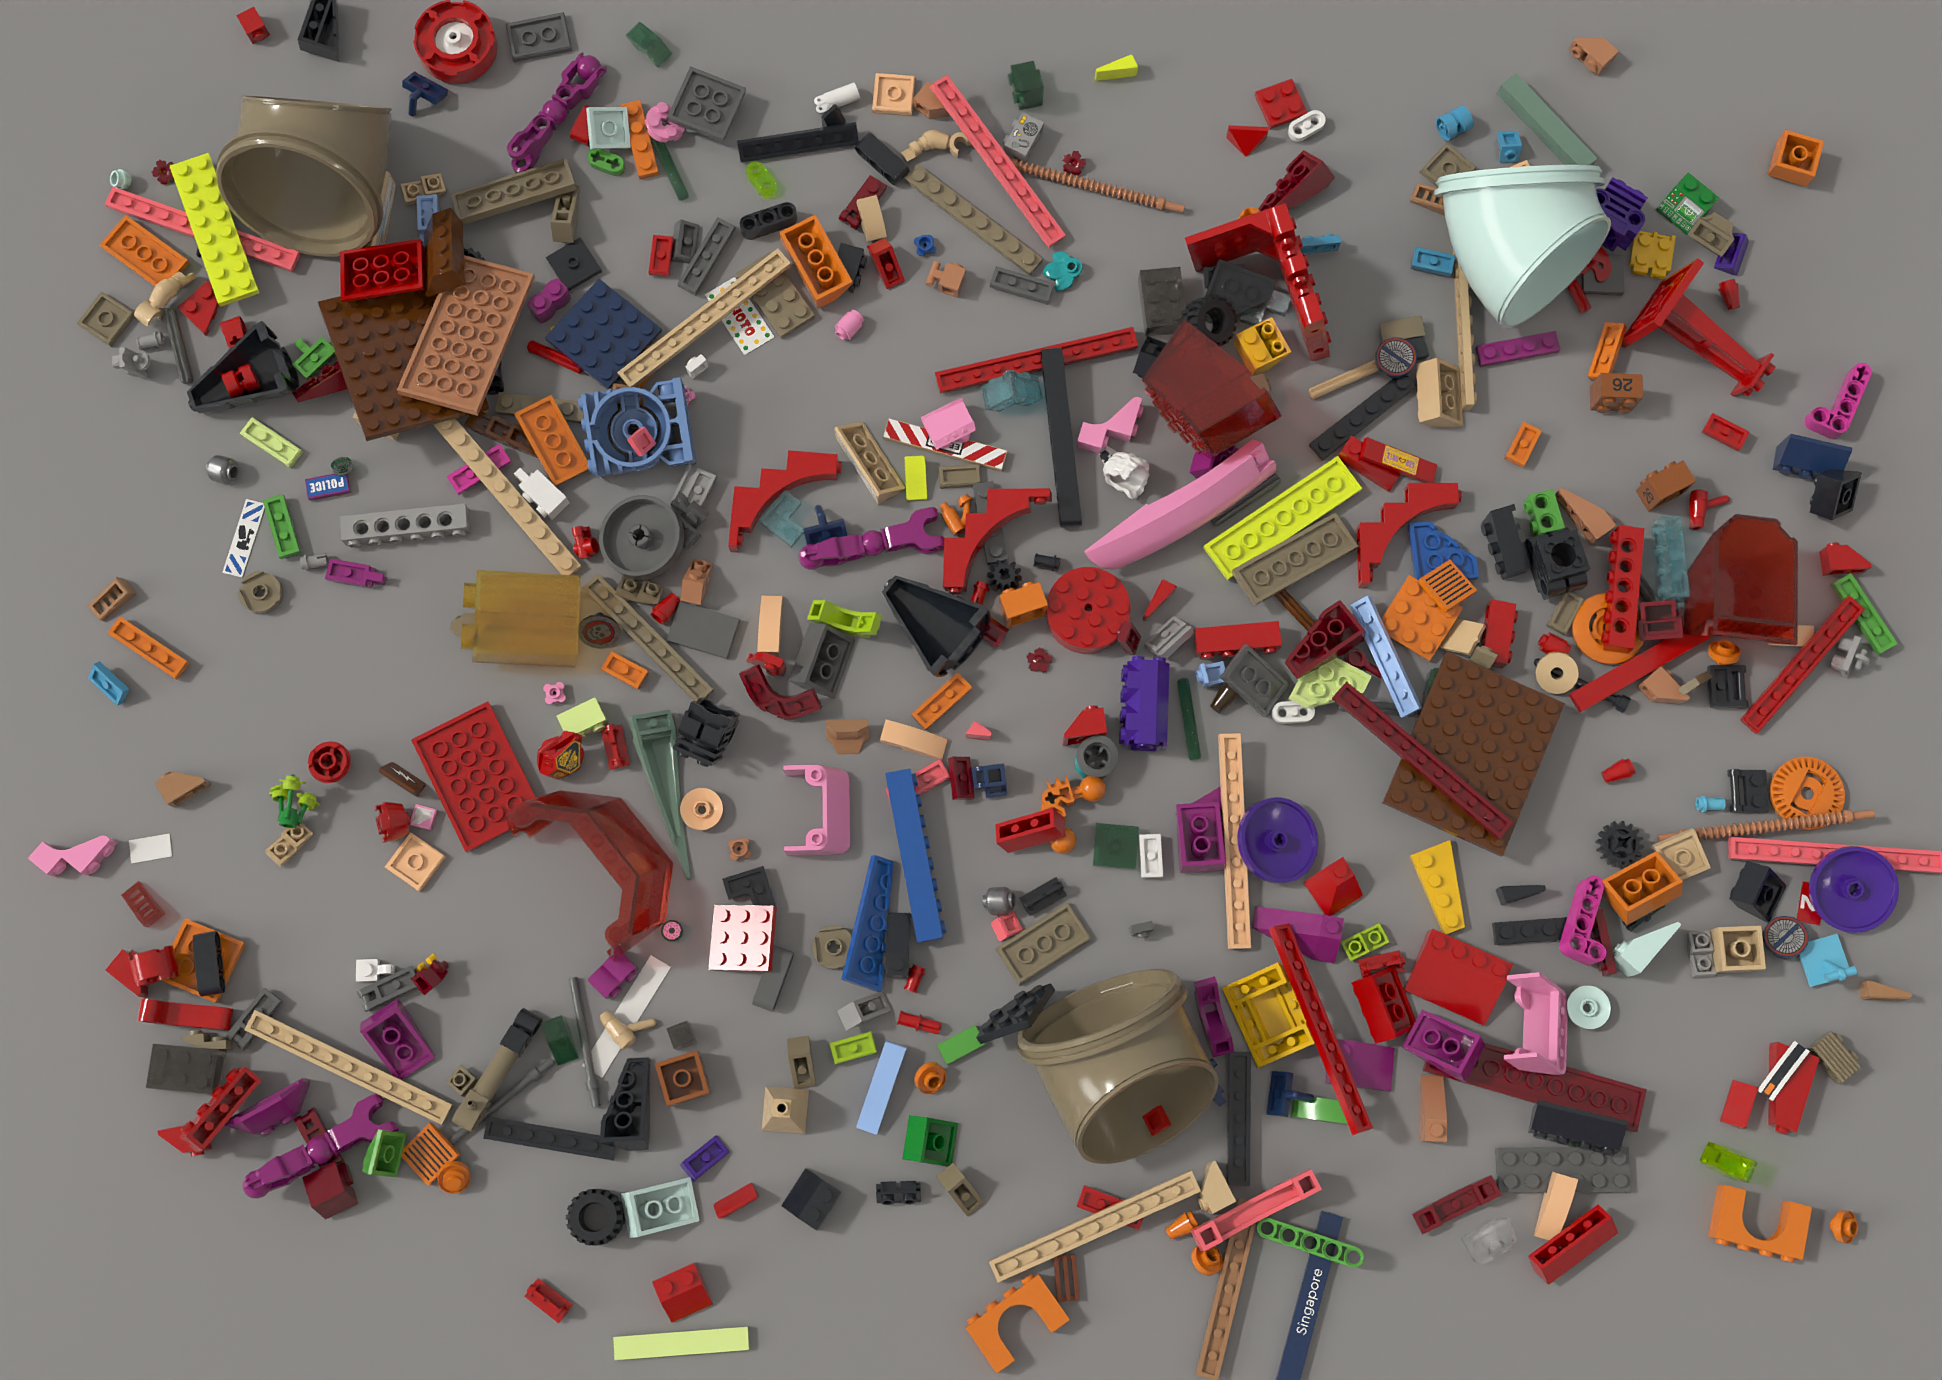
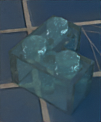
M1014 370L1004 372L1001 377L988 381V384L981 387L986 410L1001 412L1014 404L1030 406L1043 399L1038 376L1030 375L1028 372L1018 373Z

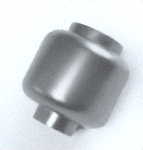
M216 455L210 459L206 466L208 477L215 482L230 484L239 475V466L233 458Z
M992 887L988 889L986 895H983V907L987 908L991 915H1006L1015 908V894L1008 887Z

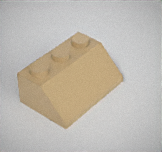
M1439 358L1416 364L1419 422L1430 427L1463 426L1460 368Z

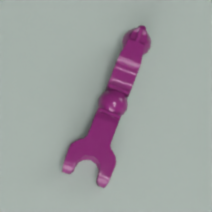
M583 52L580 53L576 60L572 61L561 73L562 81L556 89V94L552 95V100H548L543 105L539 115L535 116L523 131L517 132L507 145V151L509 156L513 158L511 164L515 173L532 169L535 166L542 149L552 137L553 130L556 131V125L563 123L570 110L582 99H588L599 84V79L607 72V67H602L596 57L591 55L584 56ZM577 73L583 80H586L583 85L571 83ZM525 159L526 165L524 167H518V163H520L521 160Z
M929 507L916 510L908 522L882 528L880 532L869 530L862 536L857 534L839 538L833 537L817 544H808L800 550L798 555L799 562L804 568L815 570L819 567L838 566L845 562L864 558L865 554L877 556L883 550L886 553L914 548L923 554L943 550L944 537L930 536L924 531L925 525L936 521L938 518V509Z
M373 1094L360 1100L355 1105L352 1116L325 1132V1137H314L307 1143L306 1147L301 1145L281 1156H276L258 1170L247 1174L242 1186L244 1193L251 1198H262L273 1190L291 1184L293 1180L315 1168L314 1164L328 1162L333 1153L337 1156L360 1143H371L378 1129L398 1132L399 1127L392 1121L380 1125L371 1122L372 1115L383 1106L382 1096Z

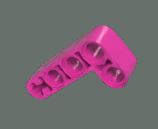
M1866 363L1856 364L1846 374L1832 409L1829 410L1821 406L1814 408L1805 417V426L1829 439H1837L1846 432L1871 377L1872 371L1870 366ZM1848 389L1853 391L1854 395L1850 394ZM1841 407L1845 408L1847 413L1843 412ZM1814 416H1817L1820 419V422L1817 421L1814 418ZM1833 424L1837 425L1839 430H1836Z
M1595 875L1577 884L1559 944L1563 955L1587 966L1596 964L1606 957L1605 947L1601 943L1590 939L1604 890L1602 879ZM1571 942L1574 943L1575 949L1572 947Z

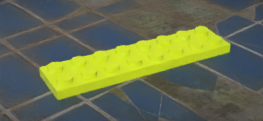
M206 153L170 165L219 306L222 307L259 294V289L231 211L219 191L216 170L210 154Z
M1337 456L1205 544L1203 548L1228 581L1234 577L1231 573L1234 568L1301 532L1360 492L1362 487Z

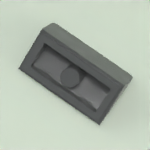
M682 219L675 223L672 261L691 262L696 253L698 224Z

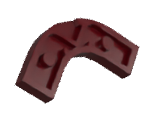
M760 664L739 673L745 689L755 705L762 711H767L777 716V718H799L822 708L814 688L793 696H784L775 692L768 684Z

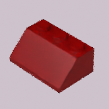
M1394 965L1351 982L1354 994L1357 996L1362 1014L1366 1019L1375 1044L1395 1039L1412 1029L1416 1018Z

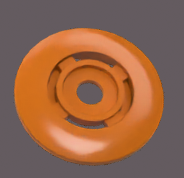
M1605 593L1594 595L1583 602L1572 623L1574 641L1580 651L1595 662L1607 665L1623 663L1635 656L1643 645L1644 640H1639L1638 620H1641V613L1639 610L1637 611L1635 646L1630 653L1603 650L1604 643H1601L1603 625L1605 624L1603 623V614L1607 610V603H1605ZM1616 605L1617 610L1624 613L1623 607ZM1593 615H1595L1597 617L1594 619L1592 623V632H1590V619ZM1614 625L1615 630L1622 633V628Z
M1805 756L1793 758L1776 770L1770 783V799L1775 811L1781 818L1787 820L1788 817L1793 819L1794 816L1800 818L1801 815L1805 818L1806 815L1812 817L1813 814L1818 816L1819 813H1822V815L1828 813L1830 815L1831 812L1835 814L1838 811L1841 812L1845 802V790L1840 776L1829 764L1820 759ZM1806 774H1810L1817 777L1823 783V785H1821V783L1815 778L1807 777ZM1804 787H1808L1813 791V797L1810 800L1804 799L1801 795V790ZM1800 810L1807 811L1808 814H1805V813L1801 812ZM1825 823L1823 826H1820L1818 824L1817 827H1814L1812 825L1811 828H1808L1807 826L1805 828H1802L1800 826L1799 829L1817 830L1826 827L1827 825Z

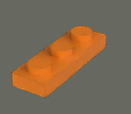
M1605 322L1588 373L1590 380H1596L1600 373L1613 372L1627 329L1625 323Z
M957 672L917 708L911 716L926 731L972 690V686Z

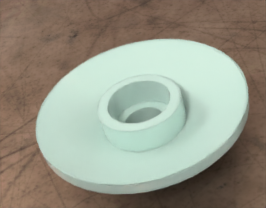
M1581 986L1575 989L1567 1000L1568 1015L1572 1022L1581 1028H1598L1610 1016V1001L1607 995L1597 987ZM1584 1004L1589 1005V1012L1584 1011Z

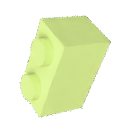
M595 697L557 715L563 731L582 735V740L586 738V734L600 732L605 729V725L609 724Z

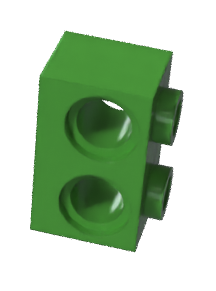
M1553 489L1529 494L1524 500V511L1526 514H1529V527L1535 536L1565 528ZM1536 501L1541 502L1544 508L1537 507ZM1541 521L1548 522L1550 528L1544 527Z

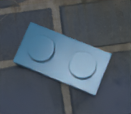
M1326 234L1316 238L1306 236L1301 239L1303 248L1300 250L1301 254L1338 251L1341 237L1334 234Z
M1415 247L1411 269L1450 277L1456 255Z
M100 661L93 664L88 679L115 705L118 706L124 703L129 688Z

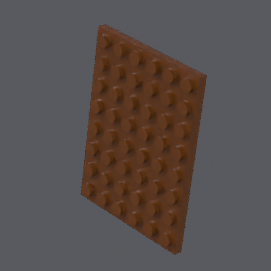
M425 286L424 290L341 302V296L318 301L322 318L366 441L471 415L470 413L399 395L397 392V388L438 294L427 297ZM486 397L479 412L489 410Z
M1447 651L1411 736L1514 823L1497 840L1402 758L1399 761L1382 804L1502 857L1565 703Z

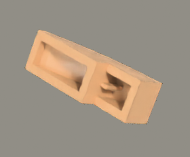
M761 596L758 653L766 652L774 656H780L783 596Z
M885 720L880 742L883 744L941 760L943 759L948 740L924 730L890 720Z
M1552 1172L1547 1193H1544L1534 1236L1550 1240L1561 1232L1573 1200L1578 1179Z

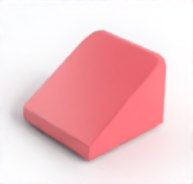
M974 721L966 732V738L990 740L992 732L977 721Z
M1014 911L991 922V926L999 941H1003L1023 931Z

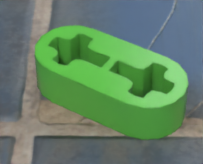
M592 149L588 153V162L592 168L612 176L623 174L625 165L620 156L602 149ZM599 155L601 160L594 162L593 157L597 158ZM618 162L619 167L613 169L611 164L615 165Z

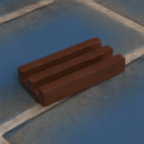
M1076 1254L1054 1257L1057 1302L1080 1300ZM1069 1259H1071L1074 1296H1070L1067 1264ZM1058 1260H1063L1065 1297L1061 1296Z

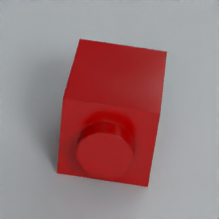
M255 7L236 15L252 44L260 42L270 35Z

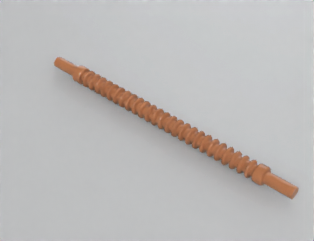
M1016 158L1010 159L1018 171H1024V174L1028 172L1029 175L1035 174V177L1040 175V178L1046 177V180L1051 178V181L1055 179L1057 183L1062 181V184L1067 182L1068 186L1070 184H1073V187L1078 185L1079 188L1084 187L1085 190L1089 188L1090 191L1095 190L1096 193L1100 191L1101 194L1107 193V196L1109 194H1112V197L1118 196V199L1123 197V200H1126L1127 198L1129 202L1131 200H1134V203L1139 201L1140 205L1142 203H1145V206L1150 204L1152 208L1156 206V209L1159 210L1164 208L1179 213L1184 211L1185 205L1166 201L1164 197L1156 198V195L1151 197L1150 194L1146 196L1144 192L1142 194H1139V191L1135 193L1133 189L1131 191H1128V188L1124 190L1122 186L1120 188H1117V185L1112 187V184L1106 185V182L1101 184L1100 181L1095 182V179L1090 181L1089 178L1084 179L1083 176L1081 178L1078 175L1074 177L1072 173L1067 175V172L1063 174L1061 170L1056 172V169L1052 171L1050 167L1045 169V166L1040 168V165L1034 166V163L1029 165V162L1023 163V160L1018 162Z
M1873 809L1855 812L1844 810L1842 813L1838 811L1837 814L1831 812L1830 815L1828 813L1824 815L1819 813L1818 816L1813 814L1812 817L1806 815L1805 818L1801 815L1800 818L1794 816L1793 819L1788 817L1787 820L1785 818L1781 820L1776 818L1775 821L1770 819L1769 822L1763 820V823L1758 820L1757 823L1751 821L1750 824L1745 822L1744 825L1739 823L1738 826L1733 823L1732 826L1727 824L1726 827L1720 825V828L1718 826H1714V828L1709 826L1708 829L1702 827L1701 830L1696 828L1695 832L1700 841L1701 838L1704 840L1707 837L1713 839L1714 836L1718 839L1719 836L1725 838L1726 835L1731 837L1732 834L1734 836L1738 834L1743 836L1744 833L1749 835L1750 832L1756 834V831L1760 834L1762 831L1768 833L1769 830L1774 832L1775 829L1780 831L1781 828L1786 831L1787 828L1790 830L1793 827L1799 829L1800 826L1802 828L1806 826L1811 828L1812 825L1817 827L1818 824L1823 826L1824 823L1827 826L1830 823L1835 825L1836 822L1842 824L1843 821L1844 823H1852L1853 820L1875 818V812ZM1681 829L1676 833L1657 835V840L1661 842L1687 829Z

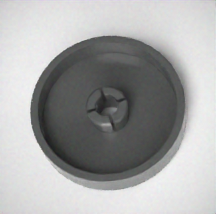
M648 495L632 496L617 503L605 516L599 533L600 550L606 562L621 575L634 580L656 578L668 571L678 560L684 545V528L677 513L664 501ZM642 534H644V535L646 536V537H643L642 540H639V537H640Z

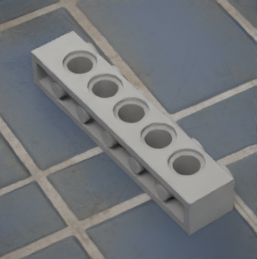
M463 503L340 516L341 541L350 548H357L361 544L377 546L381 545L382 542L401 543L403 540L411 539V541H422L423 538L428 537L442 539L447 535L462 537L467 533H471L470 510ZM446 519H452L450 525L443 526ZM431 521L429 527L422 528L424 522ZM405 523H410V527L407 530H401ZM389 525V529L386 532H381L383 526ZM368 527L367 533L361 535V529Z

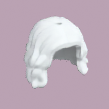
M1115 453L1103 467L1106 483L1113 486L1116 490L1124 492L1130 499L1134 500L1143 493L1144 486L1147 484L1148 477L1150 476L1147 461L1133 453Z

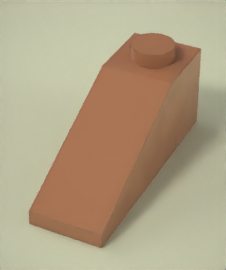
M1564 488L1556 492V500L1591 545L1616 527L1614 518L1609 513H1606L1604 509Z
M1421 1075L1420 1142H1447L1444 1080L1440 1076Z

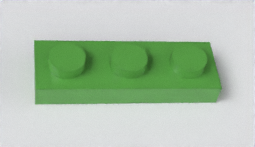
M281 494L263 500L279 558L282 560L300 554V546L285 496Z

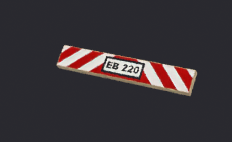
M888 418L883 435L884 440L968 463L980 464V466L1001 472L1007 455V450L971 440L963 443L955 440L951 442L948 448L936 450L925 428Z

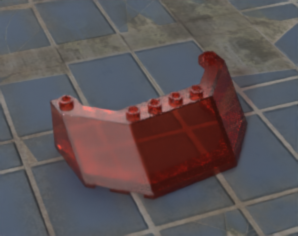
M559 790L524 801L506 814L508 830L514 837L518 833L524 832L530 839L554 821L569 823L622 889L618 919L605 930V939L611 946L607 954L612 961H615L666 922L673 862L622 798Z

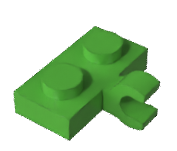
M323 337L311 347L299 338L294 344L303 355L292 365L309 380L336 354L333 346Z

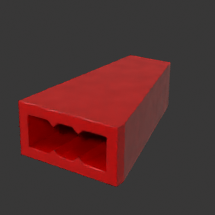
M1780 1042L1770 1043L1769 1073L1790 1046ZM1808 1053L1774 1100L1769 1099L1768 1125L1775 1127L1776 1132L1788 1135V1133H1796L1798 1131L1819 1057Z

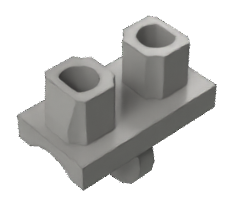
M126 347L119 348V354L112 355V367L116 369L122 368L128 375H136L142 379L148 378L146 369L151 365V359L148 354L144 352L136 353Z
M1855 636L1854 639L1842 637L1838 650L1848 654L1846 658L1834 655L1831 668L1841 671L1842 677H1848L1853 662L1856 663L1854 666L1855 670H1860L1861 666H1868L1870 664V659L1866 657V650L1861 649L1860 654H1857L1861 645V637Z

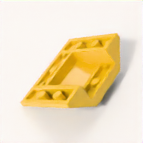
M1280 962L1222 987L1258 1068L1315 1043L1285 968Z

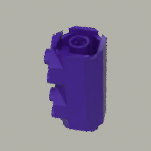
M1133 656L1132 661H1127V664L1123 665L1121 682H1125V686L1122 685L1120 703H1125V706L1121 707L1119 722L1123 723V727L1119 731V744H1123V748L1127 749L1128 745H1130L1133 751L1154 752L1160 746L1161 750H1166L1170 663H1166V658L1154 657L1153 660H1148L1143 656Z

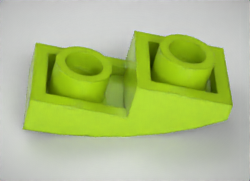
M1378 923L1341 941V944L1349 960L1353 961L1390 941L1381 924Z

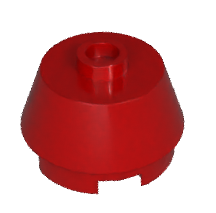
M333 741L319 744L310 752L308 757V768L311 775L322 783H334L341 780L348 773L351 765V757L348 750L342 744Z
M383 801L382 804L374 806L375 811L379 810V816L375 817L379 835L384 834L382 843H394L409 833L408 824H411L408 812H405L402 803Z

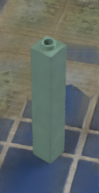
M1516 73L1501 84L1497 95L1564 165H1594L1598 158Z

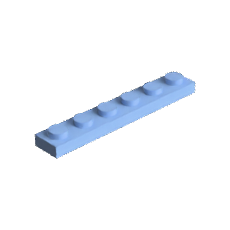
M1366 596L1351 604L1350 607L1356 620L1366 631L1365 640L1401 718H1406L1421 710V704L1371 596Z

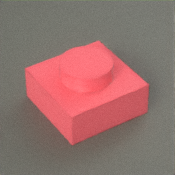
M641 427L627 439L638 456H643L656 445L646 427Z

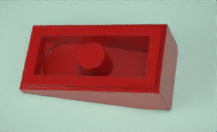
M1164 579L1161 580L1142 618L1143 621L1146 622L1175 592L1176 585Z

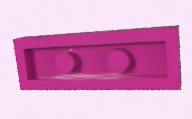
M500 444L485 452L499 470L511 463V460ZM467 464L447 476L458 495L481 482Z

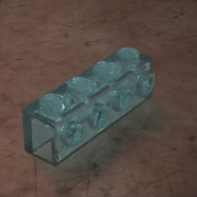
M1660 516L1651 526V535L1655 538L1653 554L1654 557H1657L1655 574L1656 577H1659L1657 593L1661 597V601L1678 600V603H1683L1690 597L1681 516Z

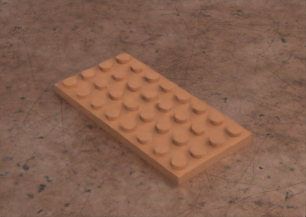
M464 255L465 285L438 294L397 388V392L399 395L478 416L535 277L533 273Z

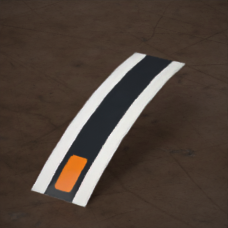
M1794 1041L1766 1077L1758 1091L1773 1101L1810 1051Z

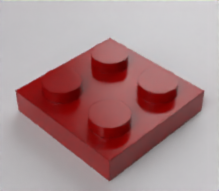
M1293 79L1255 91L1256 100L1269 129L1292 122L1307 114Z

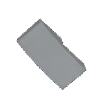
M1710 930L1688 932L1687 942L1692 977H1714L1716 970L1712 957L1714 948Z

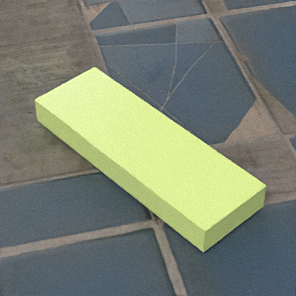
M253 417L240 432L243 437L289 468L295 464L303 453L301 449Z

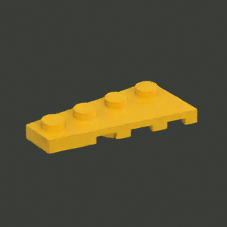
M1449 840L1412 854L1410 856L1442 933L1447 935L1464 928L1465 923L1451 841Z

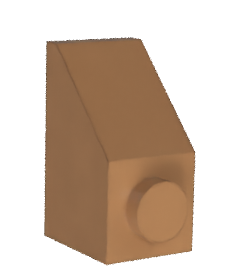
M174 771L160 776V780L155 782L166 804L172 807L178 806L211 786V783L204 778Z

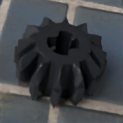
M1004 559V564L997 560L996 566L990 565L989 569L991 572L987 573V578L990 579L988 581L989 586L995 585L993 588L994 592L1000 588L1002 594L1005 589L1019 588L1020 584L1018 581H1022V576L1019 575L1021 568H1015L1016 562L1013 561L1008 565V559ZM1004 573L1008 574V579H1001V574H1003V576Z

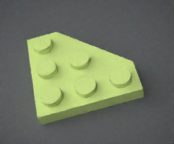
M1335 658L1299 678L1289 699L1307 709L1334 703L1335 701L1332 700V697L1346 681L1363 694L1372 676L1339 658Z

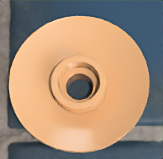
M707 788L691 790L684 796L680 805V814L683 821L695 830H707L714 827L721 819L723 813V804L720 797L714 791ZM700 807L706 808V812L704 814L699 813Z

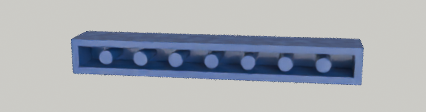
M910 768L885 773L917 944L943 939L942 934L946 933L944 920H939L938 912H942L940 899L936 900L934 891H938L936 878H931L930 870H934L932 857H927L926 849L930 848L928 836L923 837L922 828L926 827L924 815L919 816L918 807H922L920 794L915 795L914 786H918L916 773L911 774Z

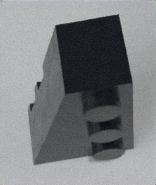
M311 0L297 39L300 50L339 62L337 0Z
M1515 504L1490 511L1481 525L1482 534L1487 537L1489 542V553L1491 556H1494L1496 561V572L1498 575H1501L1502 580L1524 574L1531 568L1525 543L1520 541L1517 530L1521 529L1520 524H1515L1512 511L1516 510Z

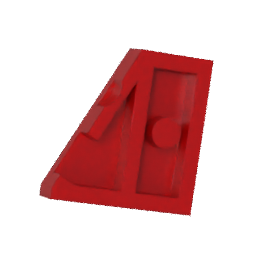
M207 280L177 307L205 336L209 333V325L211 320L215 319L219 306L211 283Z

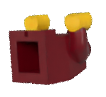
M434 953L426 958V962L430 966L427 968L424 962L420 963L415 969L418 973L411 978L423 995H426L442 982L448 973L446 970L449 968L446 961L441 963L436 961L437 956Z

